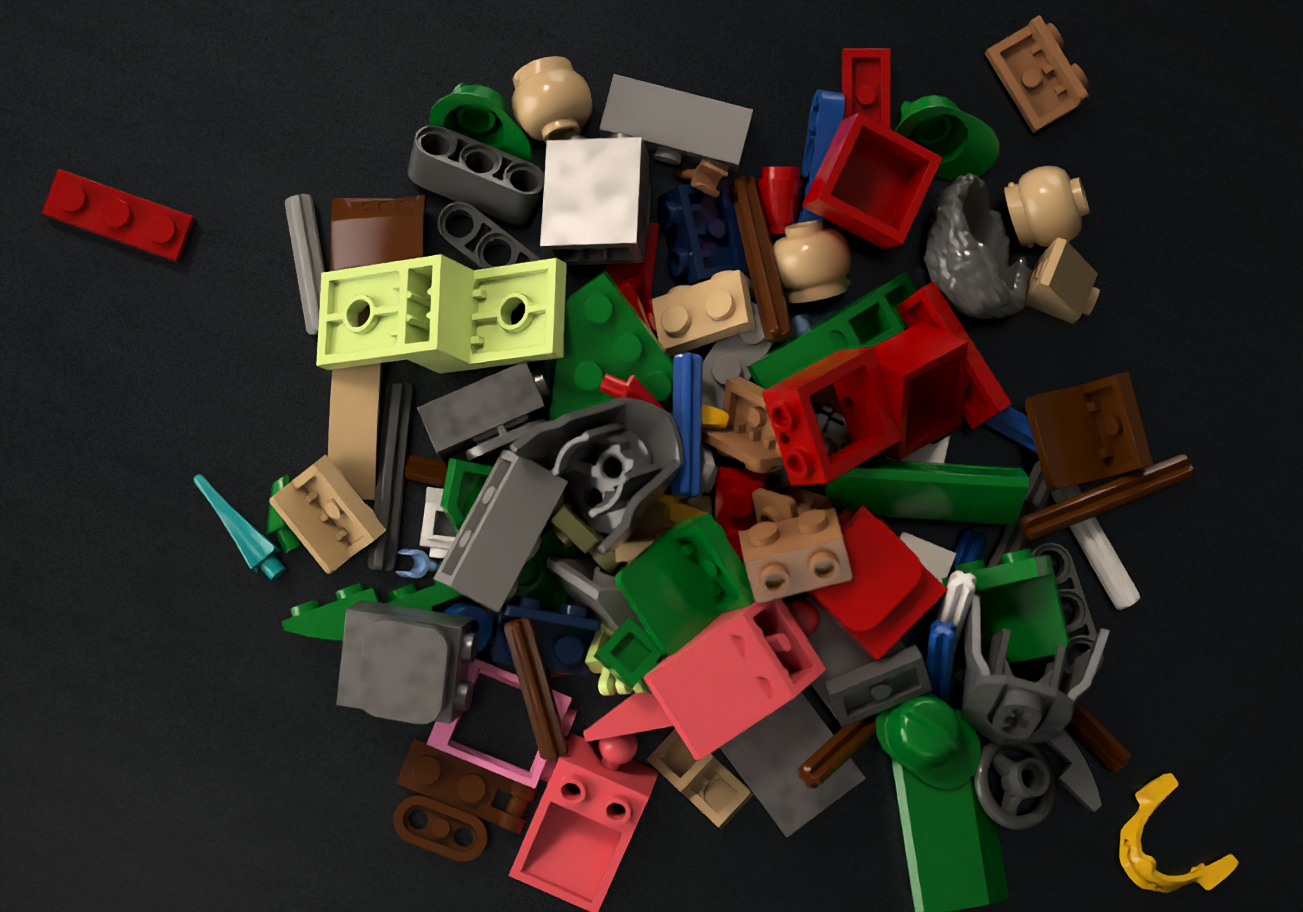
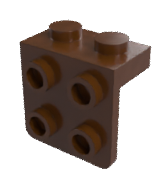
M1129 372L1026 398L1025 409L1044 481L1049 490L1054 491L1153 465Z

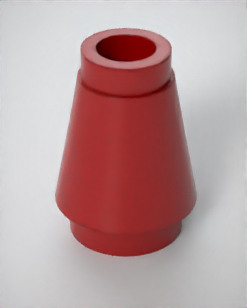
M762 167V179H757L770 234H785V227L797 223L805 180L800 179V167Z

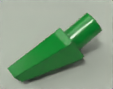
M288 474L272 484L270 498L290 483ZM269 504L266 535L275 533L285 554L301 547L302 544L298 537L273 506Z

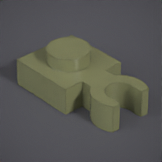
M564 494L562 506L550 516V521L553 522L551 525L552 531L567 546L571 547L575 543L584 553L588 551L594 560L610 574L621 563L616 562L615 549L605 555H602L597 549L608 536L596 531Z

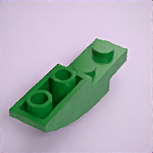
M907 272L900 273L827 319L815 323L746 367L756 385L768 389L836 351L874 347L904 331L907 326L895 307L917 292Z
M434 580L435 585L420 591L416 590L415 584L387 593L390 602L385 604L436 612L435 608L466 596ZM363 583L354 584L335 592L338 600L320 607L317 599L291 608L292 617L281 621L284 630L312 638L343 641L346 609L359 600L382 603L379 593L373 587L365 590Z

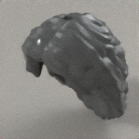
M967 173L965 176H959L945 190L941 189L935 200V206L932 210L934 216L930 219V227L926 233V255L923 257L931 282H935L955 313L965 314L976 319L1004 318L1007 315H1015L1023 310L1026 305L1027 282L1032 271L1028 268L1025 257H1020L1012 266L1009 265L1011 241L1006 235V228L1001 219L1002 215L997 211L991 210L990 193L986 189V183L978 176Z

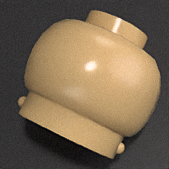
M558 56L544 57L521 67L512 79L515 87L512 96V109L515 121L522 131L530 138L544 141L546 144L547 140H562V138L570 135L579 136L581 128L585 126L592 114L593 104L587 82L573 70L571 61Z
M1056 166L1037 167L1022 175L1018 184L1010 182L1008 187H1005V197L1009 213L1022 247L1032 248L1034 243H1037L1039 246L1049 247L1057 237L1069 242L1081 231L1082 216L1090 214L1080 178L1070 180L1066 171Z
M822 220L800 222L784 228L786 236L775 242L773 251L782 288L785 289L784 296L789 303L816 301L836 296L849 290L848 286L851 284V281L846 278V275L851 269V251L847 240L839 231L834 228H824Z

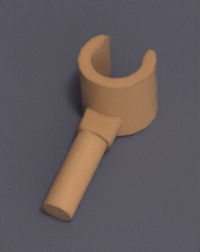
M702 161L696 169L676 167L673 175L675 178L691 181L692 187L716 198L720 194L716 187L722 177L728 176V172L706 161Z

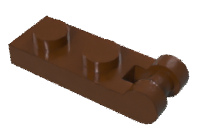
M416 738L413 739L395 783L518 834H522L527 821L523 819L528 803L529 801L535 802L539 792L537 787L534 789L429 746L426 742ZM498 789L511 794L505 811L492 806Z

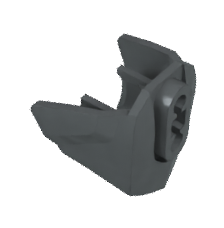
M621 397L592 407L569 412L556 420L536 424L509 447L516 456L548 465L553 468L551 472L555 477L560 475L561 478L568 481L563 493L569 498L574 507L596 531L610 534L597 548L602 555L618 548L633 535L636 525L653 508L684 464L682 443L672 414L649 402L629 397ZM597 489L602 494V502L597 497Z
M974 593L964 623L966 666L961 718L998 746L1049 741L1067 726L1072 719L1076 703L1090 690L1110 630L1101 628L1091 648L1074 660L1061 690L1060 687L1067 658L1066 645L1058 644L1054 662L1047 663L1044 676L1037 683L1015 678L1005 656L1011 630L1003 629V631L992 636L985 662L981 654L980 594Z

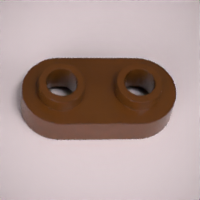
M410 796L404 799L395 810L393 818L395 830L408 843L459 862H467L477 858L487 846L488 830L481 818L428 796ZM422 810L427 814L428 823L424 828H416L412 825L410 817L413 811ZM466 827L472 831L473 841L471 844L463 846L456 841L455 834L459 828Z

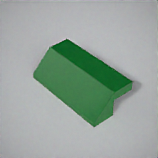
M868 459L826 484H819V494L831 498L832 508L835 507L837 514H840L845 508H848L854 514L860 507L864 506L873 516L1016 525L1029 489L1030 478L1022 468Z
M962 708L955 710L961 714ZM976 731L982 750L985 746L984 736ZM892 759L915 912H950L990 905L1008 899L1009 893L998 823L990 818L981 806L975 791L974 775L967 783L954 789H940L925 783ZM988 772L989 787L993 796L990 772Z

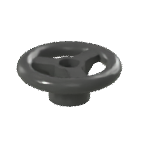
M989 741L982 748L981 759L974 774V786L978 800L985 812L996 823L1012 830H1027L1040 824L1050 813L1056 796L1055 773L1045 752L1036 743L998 746ZM1008 748L1018 749L1026 753L1030 758L1014 762L1007 758L1002 750ZM990 764L1000 774L1001 784L1005 791L1001 807L997 804L990 791L988 781ZM1041 795L1034 810L1026 815L1016 816L1018 805L1022 800Z

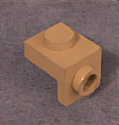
M795 486L790 487L783 494L763 488H758L752 493L757 524L761 522L775 523L798 517L808 510L832 508L830 497Z

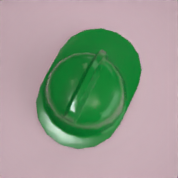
M461 82L455 87L453 93L440 98L431 108L430 125L445 127L531 162L532 149L529 139L522 129L509 117L505 100L497 91L490 87L478 84L467 85Z
M930 95L921 97L914 102H903L901 106L902 116L895 132L943 157L935 176L950 181H956L959 176H965L967 173H972L979 177L994 165L999 155V139L994 129L984 121L961 111L954 102L944 96Z
M927 692L877 713L875 719L876 736L882 749L893 760L904 766L925 783L940 789H954L967 783L976 773L981 759L980 741L976 730L963 720L961 714L950 707L945 701Z

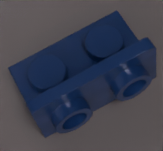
M728 179L719 181L716 190L720 194L716 198L692 187L691 184L677 186L658 197L657 218L660 227L665 232L669 250L668 266L672 275L675 276L677 286H692L698 282L710 280L714 274L721 271L740 270L743 274L749 272Z
M514 595L512 604L502 605L499 613L497 612L489 660L514 665L504 630L505 623L519 617L530 618L533 621L546 670L587 677L589 667L585 660L591 642L594 639L595 630L600 631L601 620L589 617L590 608L562 603L560 612L541 609L543 600Z

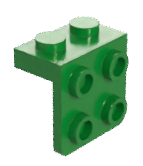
M710 513L673 524L621 569L615 578L618 588L660 652L666 656L674 655L721 613L749 607L756 602L745 564L741 562L728 542L724 529L713 519Z
M1029 548L1001 555L1003 564L985 568L984 559L955 565L956 571L960 570L964 574L971 573L977 580L975 593L980 594L981 654L985 662L990 639L994 634L1003 631V629L1011 630L1005 656L1008 664L1053 655L1058 644L1066 645V651L1069 649L1070 638L1050 555L1032 557ZM950 577L941 578L945 587H947Z

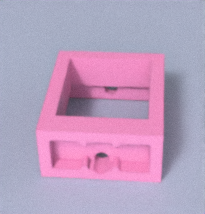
M477 658L468 665L467 681H472L473 688L479 673L521 690L518 676L512 672ZM552 689L565 737H567L578 710L570 707L573 697ZM463 713L451 724L435 722L427 745L534 789L537 787L540 779L549 782L559 759L544 760L540 757L538 750L531 769L528 771L452 740Z

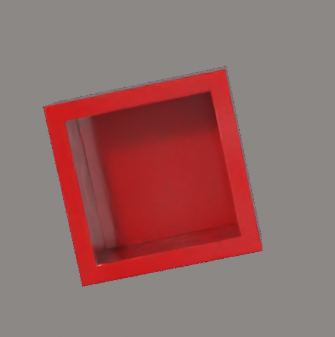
M858 112L840 122L803 201L802 207L875 246L887 250L904 243L943 157Z
M922 321L874 346L902 440L881 451V453L899 461L962 426L968 341Z

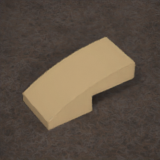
M676 729L646 759L721 830L754 795L711 753L701 760H695Z

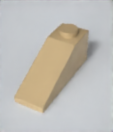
M1057 237L1037 259L1027 284L1026 305L1074 324L1080 319L1082 314L1089 316L1095 306L1100 289L1093 287L1098 273L1067 240Z

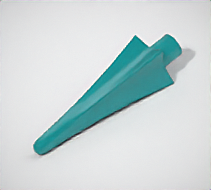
M196 475L194 483L222 520L250 570L254 569L258 573L262 569L271 581L279 578L286 571V568L276 557L282 553V550L240 515L203 475Z

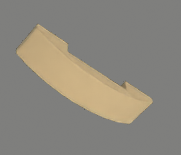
M364 309L359 313V327L368 320L370 309ZM383 363L332 370L328 458L343 472L347 482L362 500H374L379 460L377 450Z

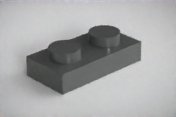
M916 645L824 682L841 728L932 691L923 657Z

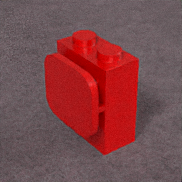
M864 506L860 507L854 514L848 508H845L837 517L852 572V579L805 591L804 593L873 661H877L948 589L920 562L918 556L885 523L876 519Z

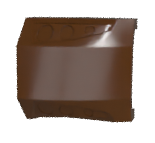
M426 196L332 199L330 271L425 257L423 237H425L424 209L426 208Z

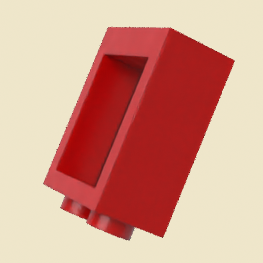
M874 347L836 351L761 392L791 486L828 483L902 440ZM833 383L852 443L828 456L809 396ZM785 433L789 436L790 441L786 438Z

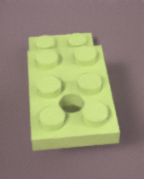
M440 254L321 273L316 366L326 370L409 360L442 374L518 364L524 361L533 362L563 358L566 263L557 258L472 270ZM524 302V316L517 324L512 325V311L520 303ZM369 305L370 316L366 323L359 327V313Z

